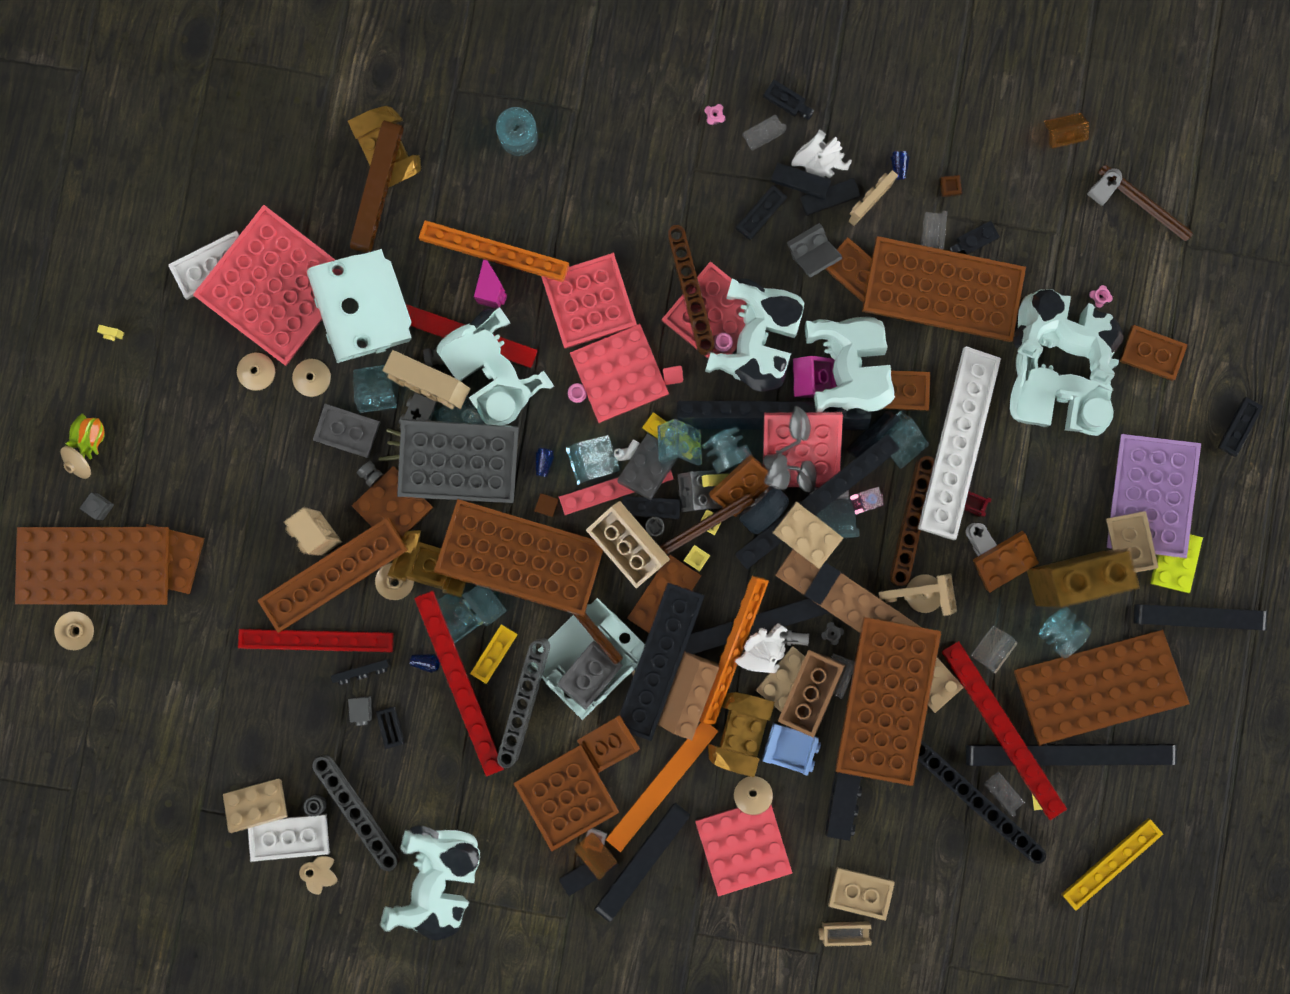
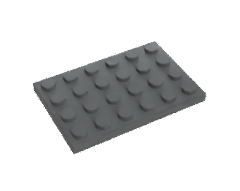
M401 419L397 497L514 503L519 427Z

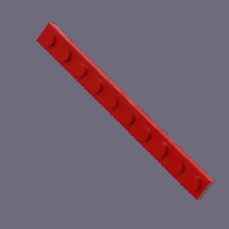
M434 591L419 595L414 598L484 773L487 777L502 771L504 768L497 761L498 750Z
M958 641L943 650L942 654L1048 819L1051 820L1066 811V806L960 642Z

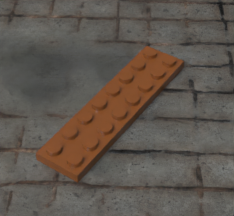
M385 518L257 601L279 633L407 552L408 549L389 518Z

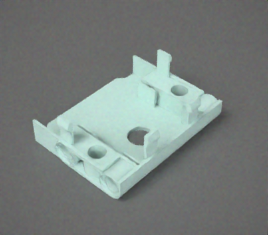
M382 249L316 265L307 270L315 296L314 301L316 307L319 308L327 331L326 337L328 343L332 346L337 363L375 352L376 354L381 353L392 346L410 342L412 337L409 327L412 322L391 261L384 258ZM340 269L342 274L335 275L332 270ZM347 298L355 299L359 305L358 311L354 314L345 313L341 306L342 302ZM364 341L367 347L360 348L357 346V342Z
M598 598L591 604H587L585 613L623 657L622 661L619 662L623 665L586 710L572 698H568L565 692L556 685L594 640L573 615L548 639L550 651L542 675L546 684L582 720L634 670L645 645ZM622 633L630 635L631 639L626 644L622 643L619 639ZM543 646L538 649L539 652L544 650ZM532 662L531 667L537 671L538 665Z

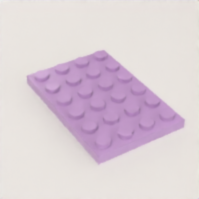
M1121 434L1110 518L1146 511L1155 554L1187 558L1201 443ZM1108 531V538H1107L1106 548L1112 549L1111 540H1110L1109 531Z

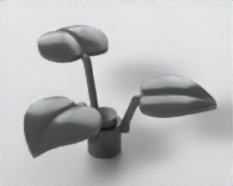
M794 406L789 422V431L791 436L797 440L781 450H776V454H769L764 457V467L769 470L764 484L780 490L786 489L790 481L788 469L797 470L799 472L797 475L799 487L805 492L812 493L817 482V472L814 464L811 461H803L801 468L787 465L786 456L782 454L798 445L801 440L807 441L810 436L811 425L808 416L801 408Z

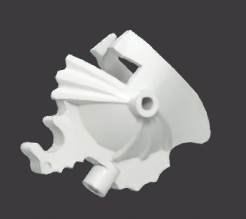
M819 130L816 136L803 145L796 153L791 165L793 167L803 166L808 173L821 177L826 175L830 178L834 174L831 170L832 167L848 170L852 160H849L847 163L842 162L841 159L844 153H840L842 149L840 141H837V137H834L825 144L822 140L825 138L826 133Z
M777 623L769 634H766L767 630L760 628L758 633L751 635L744 646L745 653L737 658L735 662L747 670L776 673L780 665L775 663L785 656L784 652L786 650L784 648L785 643H782L785 639L780 636V633L782 631L787 632V629Z

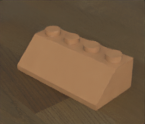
M808 650L778 722L814 738L846 664Z
M684 651L659 719V726L675 735L690 740L693 739L719 669L716 662Z

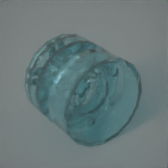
M511 107L503 111L498 117L496 132L502 148L508 153L524 155L536 146L538 140L536 122L532 114L526 109Z
M738 427L725 429L710 437L702 445L704 450L713 447V450L707 453L708 457L718 456L711 463L717 474L738 465L750 454L752 455L747 444L738 447L737 443L743 439L742 435L733 438V435L740 431Z
M1065 606L1052 614L1038 633L1041 639H1046V644L1050 645L1056 642L1053 650L1062 658H1067L1078 650L1091 633V628L1082 620L1073 624L1076 615L1074 613L1069 614L1070 609Z

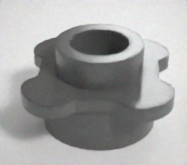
M829 622L821 637L824 640L831 641L832 645H837L841 635L844 634V630Z

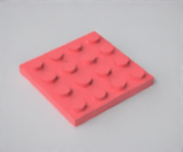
M614 253L570 266L564 282L541 276L565 349L637 325Z
M710 261L698 275L697 279L713 339L719 333H727L733 340L730 350L720 352L714 347L712 353L717 355L720 353L733 354L737 349L739 334L745 327L744 319L739 316V312L744 313L741 305H746L747 303L741 299H726L732 279ZM689 286L686 292L694 294L696 288ZM682 294L662 318V321L697 349ZM693 305L690 309L692 312L697 313L701 310V307ZM698 323L695 328L698 331H703L706 329L704 323ZM703 341L700 346L706 350L711 347V344L708 341Z
M640 324L570 352L598 423L669 395Z
M805 412L811 425L808 440H801L798 445L782 453L786 456L787 465L801 468L803 461H811L817 472L816 487H820L840 471L842 412ZM764 413L763 461L766 455L776 454V450H781L797 440L791 436L789 431L792 413ZM788 469L790 472L788 487H799L797 483L799 472Z
M772 805L765 812L758 815L746 814L736 807L695 820L718 896L792 874Z

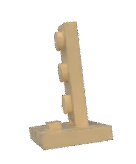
M951 573L937 576V584L879 592L880 600L885 599L886 603L897 601V597H904L905 600L916 599L918 594H923L924 597L936 596L935 592H940L941 599L939 600L943 616L957 612Z

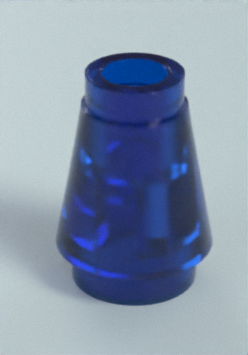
M907 151L892 152L891 162L893 171L898 175L896 180L906 179L910 158Z
M538 448V452H536V475L547 477L554 459L553 450Z
M435 654L412 655L410 666L433 673L438 671L440 661Z

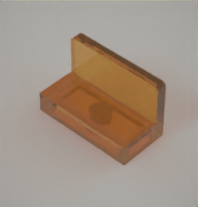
M1081 113L1045 121V126L1050 131L1049 145L1051 148L1089 140V122Z
M591 832L574 848L599 880L605 876L606 871L617 863V860L594 832Z

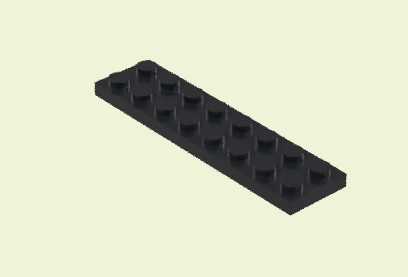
M667 582L619 714L632 735L652 741L704 599V594Z

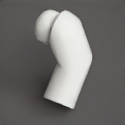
M632 440L628 448H617L614 451L615 458L619 461L630 460L640 443Z

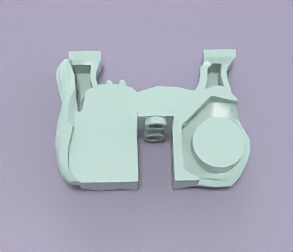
M855 317L841 322L823 319L805 322L807 344L819 339L828 340L824 342V346H828V349H825L824 352L829 353L835 360L833 374L837 387L825 389L823 392H815L814 402L817 413L823 412L828 407L843 408L847 411L852 408H860L869 412L878 411L892 402L895 395L891 380V366L862 367L861 357L885 355L887 343L882 321L873 317Z
M1041 347V351L1035 359L1021 353L1017 354L1016 370L1018 376L1010 398V412L1015 420L1042 427L1050 426L1056 398L1057 402L1067 403L1069 400L1065 431H1076L1098 436L1106 430L1114 414L1111 403V393L1113 391L1110 385L1111 381L1106 385L1073 374L1059 376L1057 372L1053 371L1052 365L1049 366V369L1046 368L1045 364L1038 368L1037 362L1043 347ZM1111 358L1109 367L1113 369L1118 365L1119 360Z

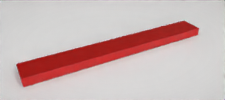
M405 304L412 322L410 326L444 338L452 331L464 326L462 323ZM502 337L497 339L498 343L504 341V345L500 347L501 355L513 363L532 369L538 350Z
M239 629L238 648L393 652L394 633L282 630L278 633L276 630Z

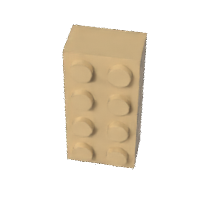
M392 350L382 370L388 374V379L398 385L406 386L410 390L423 394L433 401H438L450 409H454V407L461 409L470 391V388L458 379Z
M621 501L611 506L586 529L635 588H638L670 560Z
M303 508L285 521L287 525L286 531L291 537H296L299 541L297 545L303 553L307 552V554L324 556L342 543L320 511Z

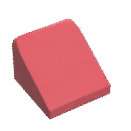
M681 365L663 369L665 385L683 382Z

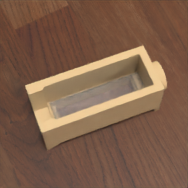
M869 921L822 922V928H819V940H822L824 946L872 945V941L869 938L871 924Z

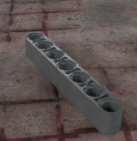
M545 638L536 639L530 644L497 757L498 764L503 768L511 767L520 755L550 651V643ZM536 644L543 646V652H539L536 649ZM531 662H535L538 665L537 671L531 668ZM526 680L530 681L533 684L532 689H529L526 686ZM520 699L526 700L528 706H522ZM515 717H519L522 720V725L515 722ZM510 735L516 737L517 743H513L510 740ZM505 753L511 756L512 761H508L505 758Z
M328 755L316 758L312 765L318 778L379 866L385 871L393 870L398 865L400 858L390 841L333 759ZM320 760L326 761V770L320 768ZM331 776L338 778V785L331 784ZM342 792L349 794V801L342 800ZM353 808L360 810V817L353 816ZM364 824L371 826V833H366L363 830ZM375 840L382 842V849H377L374 846ZM386 856L393 858V865H388L385 862Z

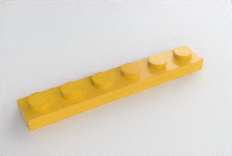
M1148 818L1061 895L1074 910L1079 909L1159 839L1163 833Z

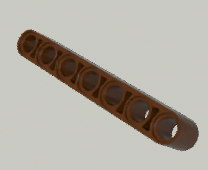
M386 120L381 124L350 242V249L362 253L372 251L403 135L402 125Z
M673 225L668 231V241L696 347L700 354L709 355L714 349V339L686 233L682 226ZM674 232H679L682 237L674 239L671 235ZM679 250H684L687 254L685 257L680 258L676 253ZM684 268H688L691 270V274L684 276L681 274V271ZM692 286L696 288V292L688 294L686 292L687 287ZM693 305H699L701 310L695 313L690 308ZM698 323H704L706 329L698 331L695 326ZM703 341H708L711 347L705 350L701 348L700 344Z
M930 456L920 458L915 464L890 571V581L896 586L906 585L911 576L921 532L918 526L935 462ZM923 460L929 462V470L922 468L921 463ZM918 479L925 481L924 489H920L917 486ZM915 497L921 500V506L919 508L913 505V499ZM910 516H914L917 519L915 526L909 524L908 519ZM907 534L913 539L910 545L904 542V537ZM902 553H905L908 556V562L906 564H903L900 561V555ZM897 572H902L904 575V579L900 583L895 579Z

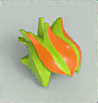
M81 413L72 423L69 441L65 444L72 448H78L84 458L86 454L91 460L92 450L96 455L99 454L98 445L104 438L103 424L99 418H86Z

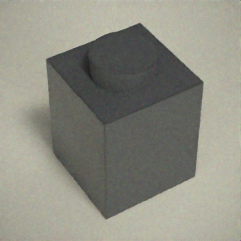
M90 493L80 509L95 520H104L114 504L100 494Z
M371 696L348 699L350 723L356 722V726L367 725V721L373 719Z

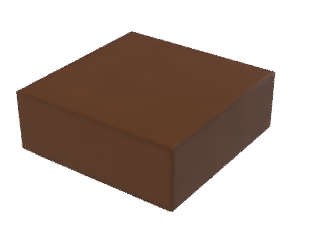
M960 175L940 178L942 197L962 194Z
M540 493L535 512L553 517L559 499Z

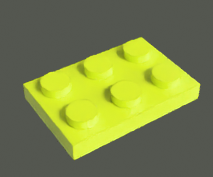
M1190 534L1187 558L1157 555L1159 568L1153 570L1150 584L1190 593L1203 537Z

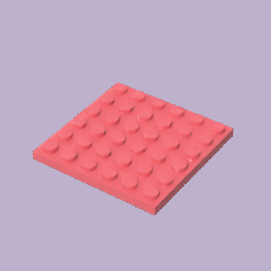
M263 205L197 288L193 296L287 366L322 321L319 308L316 307L314 301L315 296L307 270L316 265L335 261V259ZM340 269L332 270L335 275L342 274Z

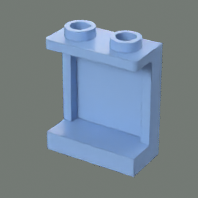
M773 722L762 761L770 764L773 763L808 776V773L813 771L815 765L813 757L815 753L818 754L821 742H818L819 738L816 736L813 738L800 731Z

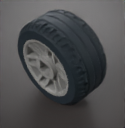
M769 486L755 499L752 505L746 507L741 512L740 521L751 533L758 534L769 527L785 511L789 504V499L780 489Z

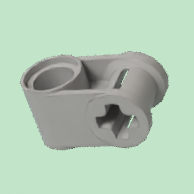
M1116 168L1109 169L1095 183L1087 195L1103 206L1120 185L1122 180L1121 171ZM1115 175L1117 177L1116 181L1113 180L1112 182H1110V177H1113Z
M971 523L967 526L966 535L977 556L997 546L985 525ZM975 528H979L980 530L977 532L978 535L973 534L975 532Z

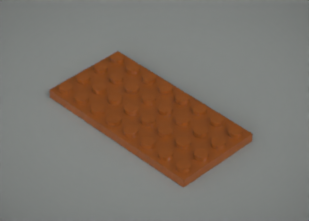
M877 236L862 312L1012 342L1026 267Z
M457 499L434 573L584 617L603 549L593 539Z
M17 527L15 604L167 605L169 527Z
M863 617L836 762V772L913 786L941 631Z
M1163 630L1014 671L1038 745L1190 704Z

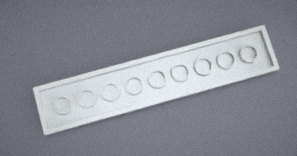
M967 346L963 348L918 526L920 530L951 540L957 539L1001 358Z

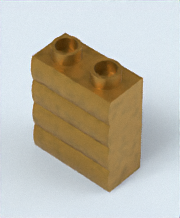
M1127 549L1100 551L1027 570L1036 606L1064 607L1139 588L1130 551Z

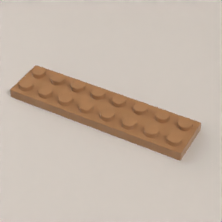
M792 549L775 576L804 595L819 568ZM842 573L822 605H820L860 633L863 617L920 627Z

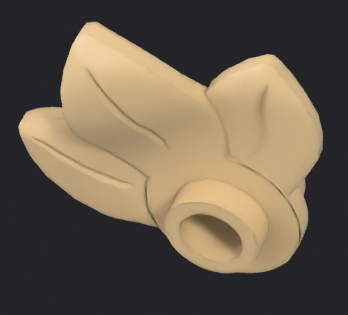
M320 856L313 863L307 862L301 866L299 871L300 877L306 882L307 889L311 893L320 895L322 886H332L337 882V877L329 870L334 863L333 858ZM312 870L313 874L308 876L306 875V871Z

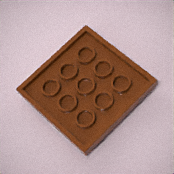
M578 745L513 783L551 851L619 813L618 808L582 745Z

